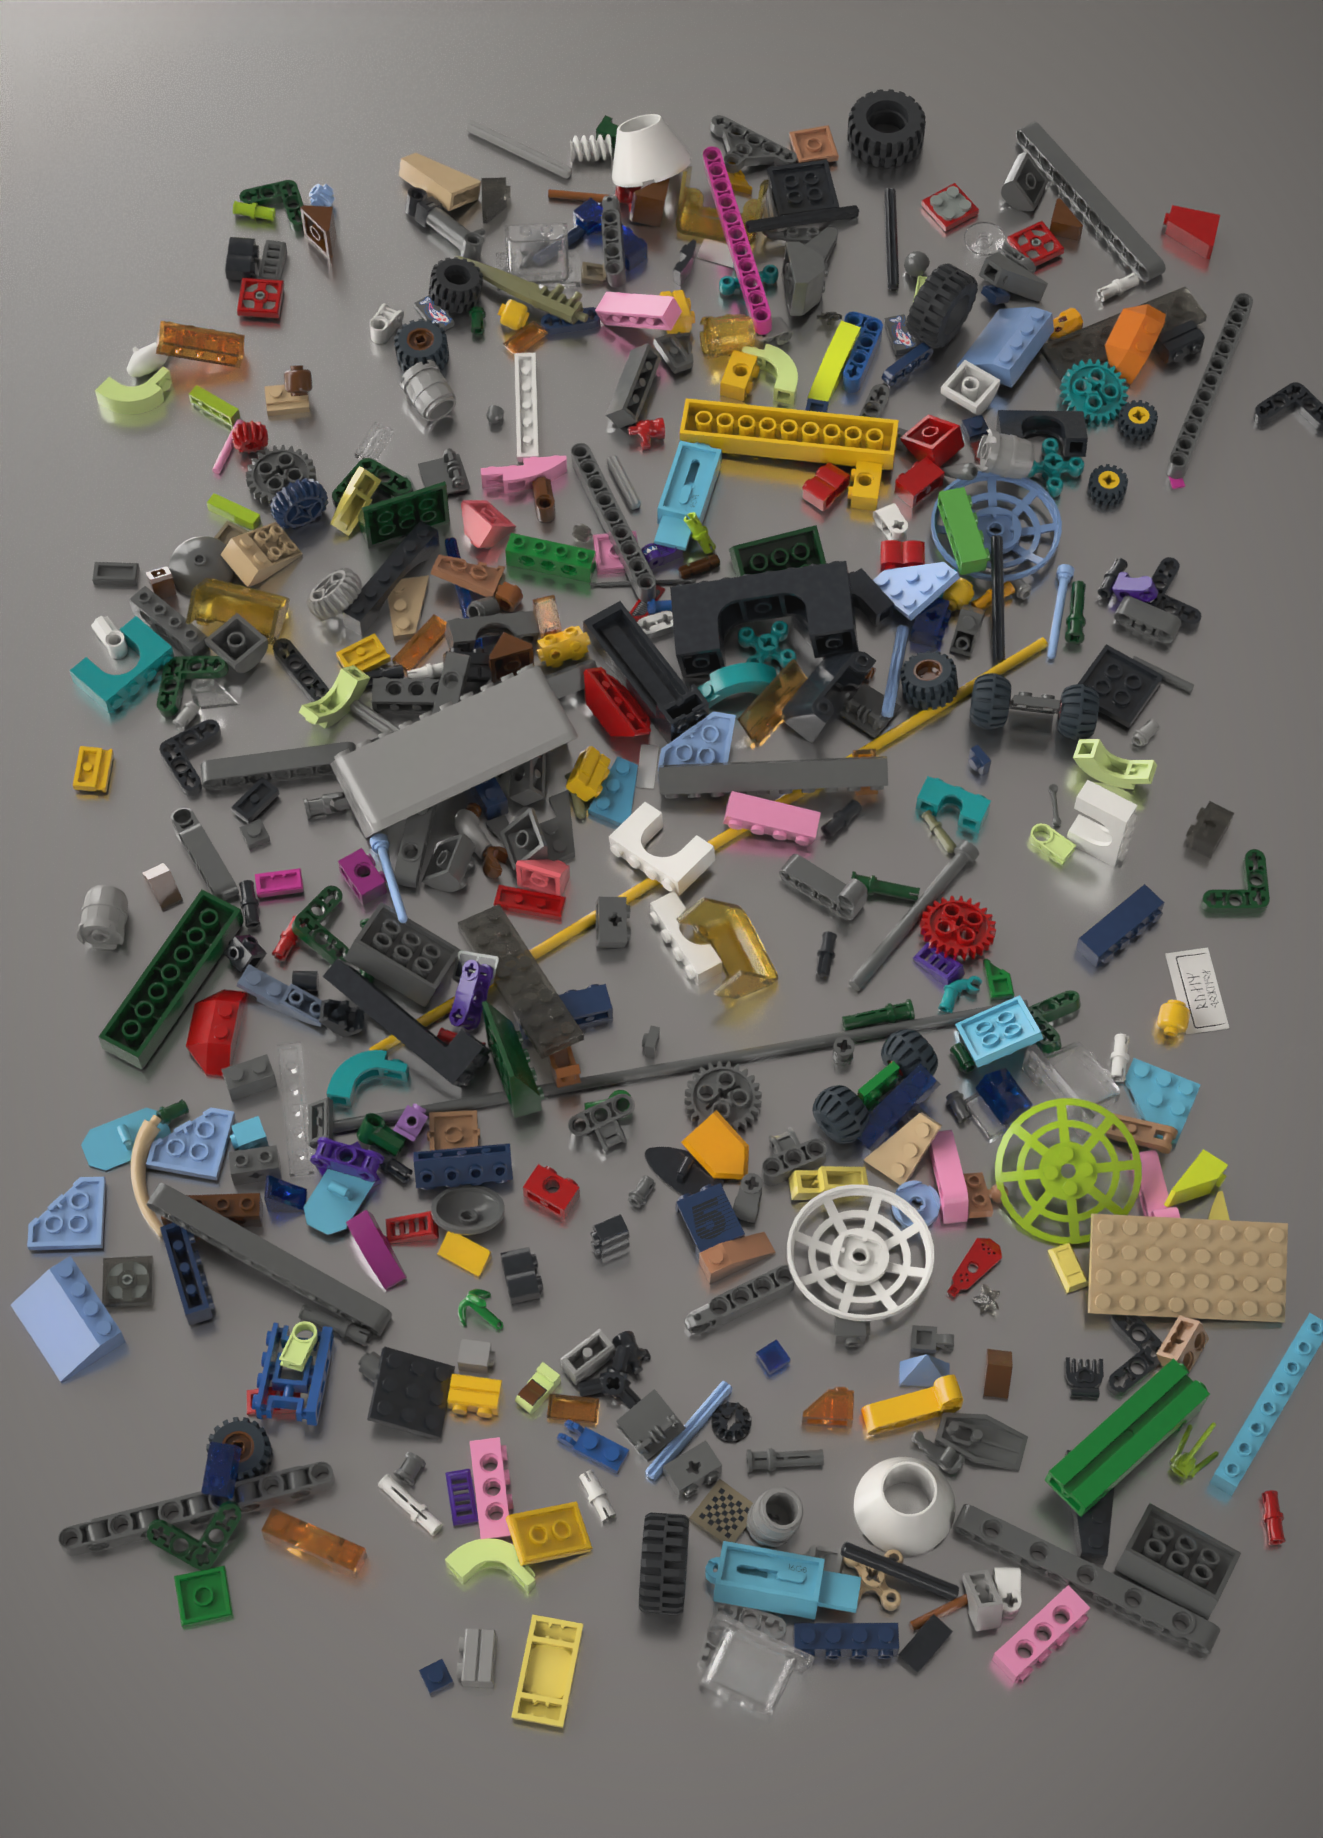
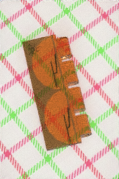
M792 659L737 719L750 739L761 743L770 733L769 729H773L782 720L781 712L784 706L806 681L807 677L795 659Z

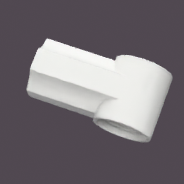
M108 616L96 618L91 627L107 648L110 657L113 659L124 658L128 654V647L123 633L117 630Z

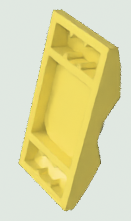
M532 1614L511 1716L512 1719L563 1728L581 1643L582 1623Z

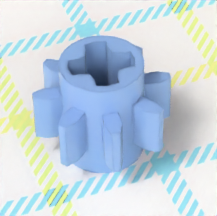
M320 184L315 185L309 193L311 197L310 204L312 206L330 207L335 199L332 196L334 194L332 192L333 189L327 184L324 186Z

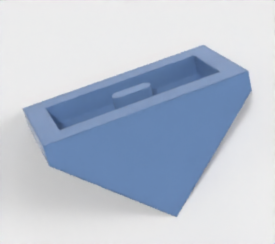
M928 1354L900 1361L899 1387H933L935 1380L950 1375V1364Z

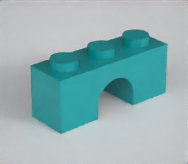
M927 776L917 797L916 809L923 812L931 810L932 815L937 817L941 808L954 806L960 811L958 825L979 833L989 813L991 800L983 795L968 792L960 786L947 784L939 778Z

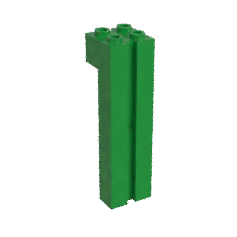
M1173 1358L1049 1470L1045 1481L1080 1517L1090 1510L1175 1430L1180 1431L1200 1413L1210 1393L1202 1382L1193 1381L1188 1377L1189 1371L1182 1363H1178Z

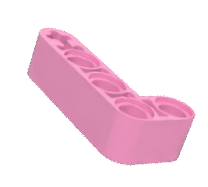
M952 1130L938 1131L928 1149L940 1195L942 1224L967 1222L968 1192Z
M1157 1151L1139 1152L1142 1164V1180L1138 1195L1144 1216L1180 1218L1177 1207H1166L1164 1205L1169 1195Z

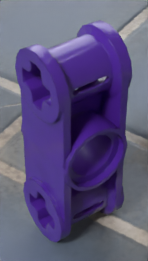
M469 960L464 964L449 1015L452 1025L456 1027L463 1026L467 1030H475L479 1026L483 1011L482 1002L487 1000L488 989L493 978L491 966L487 964L480 965L475 960Z
M326 1137L318 1139V1148L315 1155H312L310 1158L312 1164L323 1169L355 1176L365 1181H376L377 1169L379 1164H382L384 1161V1157L380 1153L340 1143ZM346 1157L352 1158L350 1161L347 1162L342 1161Z

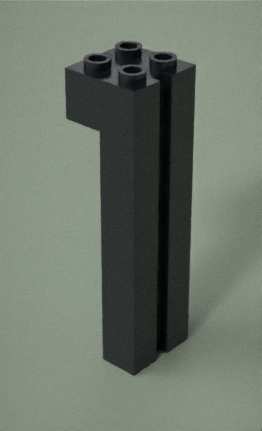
M621 601L583 621V633L587 632L591 644L645 711L652 724L667 743L672 742L709 715V702L695 684L690 686V690L687 688Z
M339 958L334 961L322 976L452 1085L461 1088L463 1085H469L475 1077L473 1074L478 1067L482 1068L490 1059L488 1054L491 1050L472 1034H467L462 1029L449 1045H446L349 963Z

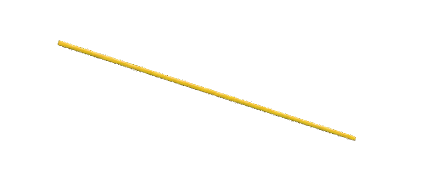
M1041 637L981 675L990 673L1004 674L1048 647L1046 639ZM976 678L958 688L956 697H953L951 703H946L945 707L941 708L938 706L936 710H932V707H929L928 710L920 711L845 758L868 757L970 695L973 692ZM793 789V793L784 794L775 801L790 805L808 793H802V789ZM729 828L707 842L713 845L714 850L746 832L747 829L737 830ZM647 878L617 897H626V904L661 883ZM596 910L496 970L493 984L489 988L596 923ZM455 996L416 1020L425 1027L451 1012ZM391 1034L370 1047L369 1051H388L401 1043V1041Z

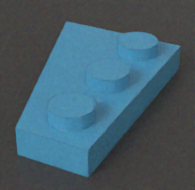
M617 757L608 777L601 785L603 786L601 793L591 803L588 814L619 827L632 813L638 765Z

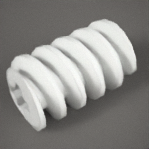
M609 134L606 135L605 140H603L602 135H598L597 141H595L593 135L590 136L589 141H587L585 135L582 136L581 141L578 140L577 135L574 136L572 142L570 140L571 162H574L575 156L578 157L579 162H582L583 156H586L589 162L592 155L595 161L599 160L600 155H602L604 161L607 160L608 155L612 159L611 137Z

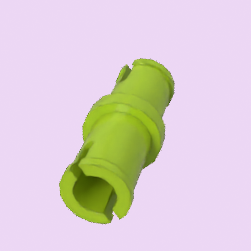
M234 201L232 213L249 216L254 220L260 218L274 221L276 210L275 208L258 206V203L254 202L248 204Z
M695 512L687 514L690 519L685 516L684 522L691 530L692 538L699 543L705 554L712 553L713 551L710 547L715 550L716 545L710 538L707 527L702 525Z

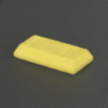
M1070 1243L1048 1250L1067 1294L1089 1286L1086 1275Z

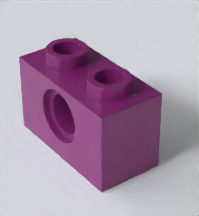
M362 848L338 861L340 873L363 906L387 893L385 874L382 871H377L371 854L366 855ZM363 874L369 875L367 877H360Z

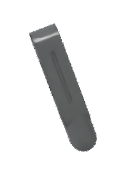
M615 195L604 196L602 200L603 213L601 216L604 269L609 285L620 287L626 282L620 202Z
M187 807L175 810L171 815L173 826L212 895L225 901L239 894L234 879L194 812Z
M781 1265L714 1297L710 1303L690 1312L685 1318V1325L689 1332L702 1333L717 1325H725L791 1293L796 1283L790 1273L789 1265ZM782 1276H787L791 1279V1281L784 1283L781 1282L779 1278ZM763 1286L767 1287L770 1291L761 1293L757 1289ZM744 1297L748 1301L744 1304H739L735 1299ZM720 1307L725 1309L726 1312L716 1314L713 1310Z

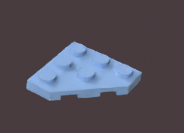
M940 562L884 570L873 581L894 603V608L912 621L960 577L954 569L946 563Z
M713 711L675 740L661 748L658 772L660 765L728 762L736 715Z
M211 1107L193 1121L189 1120L175 1128L173 1133L162 1139L160 1137L151 1144L146 1167L217 1181L231 1133V1126L235 1118L234 1111Z
M80 1177L73 1183V1187L64 1195L61 1194L54 1200L39 1218L33 1219L28 1225V1250L103 1248L105 1177Z

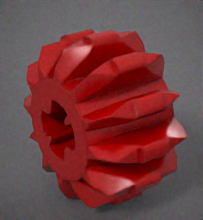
M253 420L250 422L244 421L243 424H236V427L232 429V440L235 449H238L240 452L246 451L248 454L250 452L257 453V450H264L269 440L266 425H262L261 422H253Z

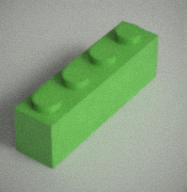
M964 487L940 491L937 505L960 575L985 571L987 561H990V554L988 548H984L983 532L978 530L977 514L976 512L973 513L971 509V496L966 494Z

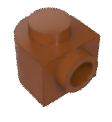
M506 581L502 585L499 584L494 592L499 608L507 612H513L523 599L522 590L517 585L509 584Z

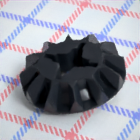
M727 1401L725 1404L719 1405L714 1411L711 1423L718 1437L726 1441H737L748 1434L752 1420L747 1408L739 1402L731 1403ZM735 1413L736 1421L739 1423H733L728 1430V1421L724 1418H730Z

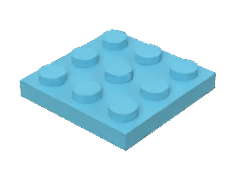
M1020 995L955 1024L977 1068L988 1065L992 1061L1006 1055H1011L1015 1051L1031 1046L1043 1039L1040 1029Z

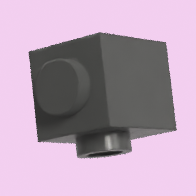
M848 1312L851 1314L865 1315V1312ZM835 1316V1344H846L848 1347H857L865 1344L866 1335H870V1321H853Z

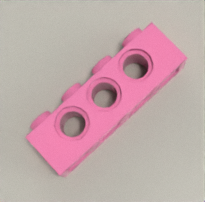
M500 1437L470 1441L481 1539H499L512 1543V1537L505 1519L509 1515V1510L513 1509L512 1494L506 1493V1485L511 1484L509 1469L504 1470L503 1461L508 1460L506 1445H501ZM488 1463H495L497 1465V1468L493 1471L484 1469ZM491 1487L500 1489V1492L495 1496L487 1494L488 1489ZM496 1511L503 1514V1517L499 1520H492L490 1518V1515Z
M1068 1585L994 1653L992 1661L1013 1683L1019 1678L1023 1681L1033 1672L1032 1666L1037 1661L1043 1663L1052 1654L1050 1649L1056 1643L1061 1646L1071 1636L1068 1632L1072 1628L1076 1627L1079 1629L1087 1622L1089 1618L1086 1615L1090 1607ZM1055 1615H1065L1068 1622L1065 1624L1057 1622ZM1038 1631H1045L1050 1639L1042 1641L1037 1637L1036 1633ZM1018 1649H1028L1031 1653V1657H1021L1018 1653Z

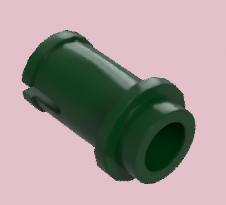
M476 306L469 313L471 332L475 335H481L485 331L484 318L486 317V312L482 307Z
M962 1042L956 1043L950 1048V1052L959 1064L960 1071L967 1074L975 1070L977 1066Z
M181 1099L167 1107H160L156 1115L162 1119L161 1124L166 1123L168 1125L171 1123V1120L189 1113L186 1102Z

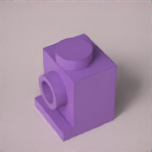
M415 1103L412 1107L407 1105L393 1130L414 1142L428 1118L425 1115L426 1109ZM411 1116L417 1120L414 1126H410L407 1123V1119Z

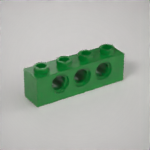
M511 533L505 550L506 565L587 583H591L596 568V551L515 533Z

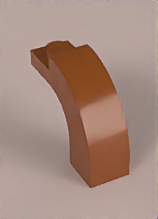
M567 1027L542 1032L556 1087L560 1088L581 1083L579 1076L581 1074L579 1064H576Z

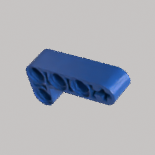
M853 311L845 315L844 322L861 327V331L843 372L842 387L848 393H856L860 390L880 345L883 323L880 319Z

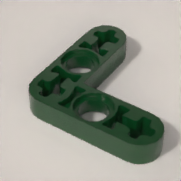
M279 181L245 189L240 193L239 199L242 203L252 204L254 202L258 203V206L264 207L283 203L291 229L303 231L300 207L304 204L295 181ZM287 189L292 191V195H288ZM267 192L274 193L272 197L264 196ZM291 203L299 204L296 208L288 207ZM299 215L301 222H297L295 216Z
M364 458L357 463L334 489L332 501L333 505L337 508L340 502L338 497L342 498L359 466L366 468L367 471L379 479L384 475L389 476L391 479L388 482H380L378 488L394 497L412 492V484L407 478L376 460Z
M220 656L173 657L163 668L157 698V708L161 715L172 717L178 712L185 679L222 678L229 671L227 663ZM195 664H202L198 671H191ZM169 684H177L175 689L171 691L166 690Z
M1251 849L1245 854L1243 860L1245 889L1208 890L1204 893L1201 906L1206 912L1262 913L1267 909L1270 896L1266 858L1262 851ZM1252 857L1255 858L1256 861H1258L1256 869L1254 870V863L1251 860ZM1259 877L1263 883L1261 885H1254L1251 883L1250 878ZM1258 892H1260L1259 900L1262 902L1261 905H1258L1257 901H1255ZM1237 897L1241 900L1242 904L1234 906L1230 903L1229 899ZM1209 898H1213V901L1216 902V904L1212 905L1211 901H1209Z
M332 885L325 887L296 916L292 923V931L330 964H333L338 958L335 954L339 952L342 953L339 959L347 962L344 958L349 951V948L321 925L338 907L343 897L342 891ZM333 895L335 898H332L328 902V904H326L325 901L327 897ZM311 908H320L323 911V915H315ZM305 923L307 926H304L303 928L299 926L300 924ZM322 936L326 939L327 943L324 945L319 944L315 937Z
M1073 990L1065 991L1027 1007L1038 1028L1043 1030L1041 1031L1043 1039L1035 1043L1042 1052L1051 1054L1061 1049L1060 1035L1049 1022L1075 1012L1081 1007L1078 992Z
M234 1501L224 1502L217 1510L200 1540L161 1519L154 1520L148 1525L147 1538L152 1544L198 1570H207L214 1564L242 1517L241 1507ZM231 1508H234L236 1517L231 1516L228 1519L226 1526H230V1528L227 1529L221 1524L226 1516L224 1510L229 1511ZM161 1526L165 1535L170 1537L171 1532L175 1534L171 1537L169 1545H166L167 1538L159 1535L157 1538L154 1537L152 1529H158ZM214 1529H220L224 1533L223 1539L219 1542H214L209 1538V1533ZM179 1538L185 1539L188 1542V1548L184 1551H177L173 1546L175 1540ZM206 1542L212 1547L207 1554L209 1561L204 1560L202 1563H199L197 1554L202 1555L205 1552L207 1545L203 1543Z

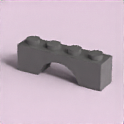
M518 611L516 613H498L491 616L448 620L445 637L449 648H462L463 652H471L474 644L485 636L494 635L501 637L503 632L532 645H536L540 632L533 611Z

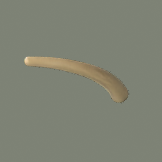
M153 1115L150 1121L144 1119L135 1138L131 1155V1181L136 1201L143 1216L159 1237H163L160 1227L163 1225L155 1212L146 1205L149 1201L146 1185V1161L151 1144L160 1132L157 1126L162 1120Z

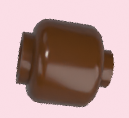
M303 365L290 366L291 370L284 373L285 391L291 393V396L308 395V392L313 388L311 371L303 369Z

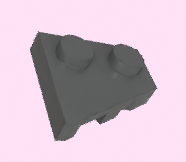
M691 331L689 333L667 334L654 339L653 345L674 374L693 367L692 342H690Z

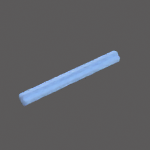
M903 625L897 627L881 712L883 717L891 718L894 713L901 675L900 670L903 665L909 628Z
M722 1381L684 1425L686 1429L670 1441L649 1465L645 1474L651 1480L655 1481L663 1473V1466L677 1457L708 1421L717 1407L732 1393L733 1388L730 1384Z

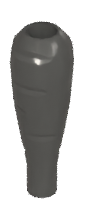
M973 463L939 467L945 472L944 476L954 479L973 480L978 474V469Z

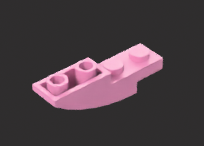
M559 455L523 458L524 465L521 466L510 465L481 468L482 488L504 486V493L532 489V481H535L537 477H546L553 481L566 473L567 457Z

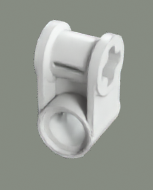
M383 303L375 316L370 320L371 340L376 344L386 343L401 325L404 312L391 309L387 304Z
M895 503L873 512L876 525L882 530L888 540L907 541L906 531L908 530V522L900 513Z
M994 1567L993 1582L1003 1603L1002 1618L1013 1619L1018 1614L1022 1602L1020 1567ZM1005 1601H1009L1012 1607H1008V1604L1005 1603Z

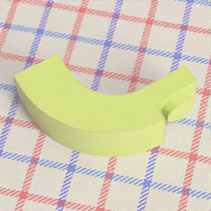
M766 344L764 350L743 346L742 352L758 356L757 365L760 366V369L769 372L775 378L773 401L794 405L797 395L798 372L790 356L783 350L770 344Z
M163 366L147 382L139 386H125L108 377L95 390L98 403L108 410L120 414L130 415L150 411L164 402L163 392L167 391L172 384L170 370Z
M354 665L341 668L334 685L328 693L318 701L302 705L299 713L309 723L319 724L324 729L334 725L350 711V705L355 700H359L370 677Z
M1079 739L1073 756L1077 765L1089 776L1105 784L1125 789H1134L1136 784H1152L1157 768L1154 760H1127L1111 754L1104 747L1100 739Z
M491 1538L474 1540L460 1546L445 1559L446 1567L463 1585L478 1571L489 1567H496L511 1574L528 1593L536 1587L534 1579L536 1575L528 1565L521 1566L515 1546L503 1540Z

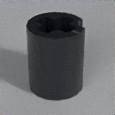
M293 971L292 984L304 991H318V971Z

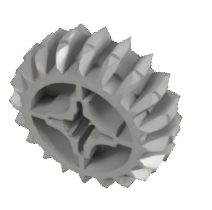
M340 568L332 574H328L326 578H322V581L308 595L306 603L310 609L309 611L320 620H328L330 617L333 618L337 614H341L344 609H347L357 599L358 594L361 592L363 585L359 579L360 577L349 568Z

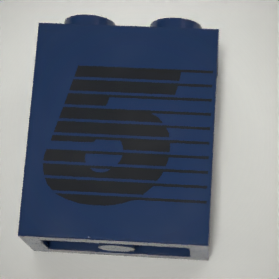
M721 1183L717 1185L708 1184L702 1187L700 1192L693 1195L691 1193L684 1194L676 1201L675 1210L677 1213H681L695 1242V1252L698 1259L700 1252L722 1242L745 1237V1233Z

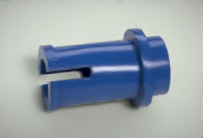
M651 599V601L647 602L648 615L663 611L672 612L671 600L655 601V599Z

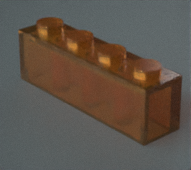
M160 321L157 332L156 354L240 368L244 356L245 335L200 328L193 325L177 324L170 321Z

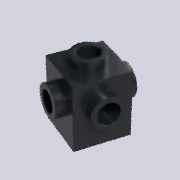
M250 934L233 937L224 952L230 963L240 972H244L249 964L258 968L267 954L258 944L257 939Z

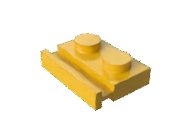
M375 633L336 652V657L343 668L354 665L364 673L370 672L391 661L390 655L387 654L386 649Z
M80 746L73 780L74 790L95 792L96 790H102L107 792L114 754L113 749L103 750V748Z

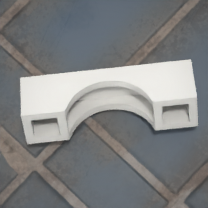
M675 891L650 903L649 918L653 925L659 926L663 940L671 944L675 958L683 962L685 972L690 979H694L699 985L722 973V960L711 944L699 945L692 943L680 932V926L686 919V907Z

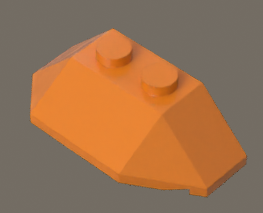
M1149 304L1124 308L1105 343L1110 368L1115 366L1114 373L1121 372L1119 379H1126L1125 383L1129 386L1133 383L1148 359L1165 323L1166 314Z

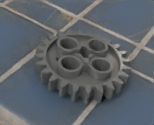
M275 445L273 446V451L265 448L264 455L258 452V459L252 458V464L247 465L246 482L250 494L254 493L255 500L260 498L261 504L268 501L269 507H271L270 504L273 502L272 498L277 496L276 492L282 491L283 487H287L290 482L295 483L296 479L302 481L304 478L317 480L313 460L308 459L307 453L302 455L301 449L294 452L293 446L288 450H285L284 445L281 446L280 450Z
M718 1061L715 1068L711 1063H708L707 1071L700 1067V1075L693 1073V1081H688L687 1087L689 1089H685V1096L687 1098L684 1099V1104L688 1106L687 1114H692L691 1121L699 1120V1126L717 1110L726 1113L722 1117L737 1133L739 1126L746 1130V1121L751 1124L754 1123L753 1116L759 1115L758 1108L761 1107L762 1103L759 1100L762 1098V1092L758 1091L760 1084L754 1083L755 1076L747 1077V1068L742 1072L739 1071L740 1064L731 1068L730 1061L727 1062L726 1067H722L720 1061ZM729 1081L731 1084L724 1086L720 1082ZM704 1093H708L712 1095V1097L703 1098L701 1095ZM737 1098L744 1099L745 1102L739 1104L736 1103L734 1100Z

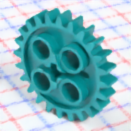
M1091 359L1088 360L1087 364L1082 360L1078 366L1074 363L1072 368L1066 371L1059 387L1062 390L1059 396L1065 398L1062 405H1069L1066 411H1083L1084 418L1088 419L1089 425H1091L1093 420H1095L1097 425L1102 420L1105 424L1108 423L1110 418L1115 420L1117 415L1120 414L1121 408L1125 407L1126 400L1129 397L1126 394L1128 387L1123 386L1126 379H1119L1121 372L1114 373L1115 366L1110 369L1107 368L1108 362L1100 365L1099 359H1097L1095 364L1092 363Z

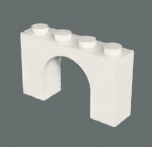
M1087 780L1076 798L1074 809L1099 821L1104 826L1079 814L1068 831L1067 839L1074 843L1076 848L1115 867L1118 860L1123 861L1128 852L1127 847L1132 839L1130 836L1135 828L1133 825L1138 818V815L1135 814L1137 805Z
M644 802L609 836L610 850L615 856L622 857L628 861L633 868H638L645 872L651 880L660 882L666 890L670 892L675 891L680 896L716 860L714 846L696 835L675 855L656 857L649 854L644 848L664 827L662 812Z

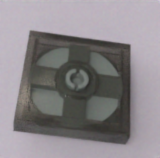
M153 1256L103 1258L102 1303L105 1307L153 1305Z

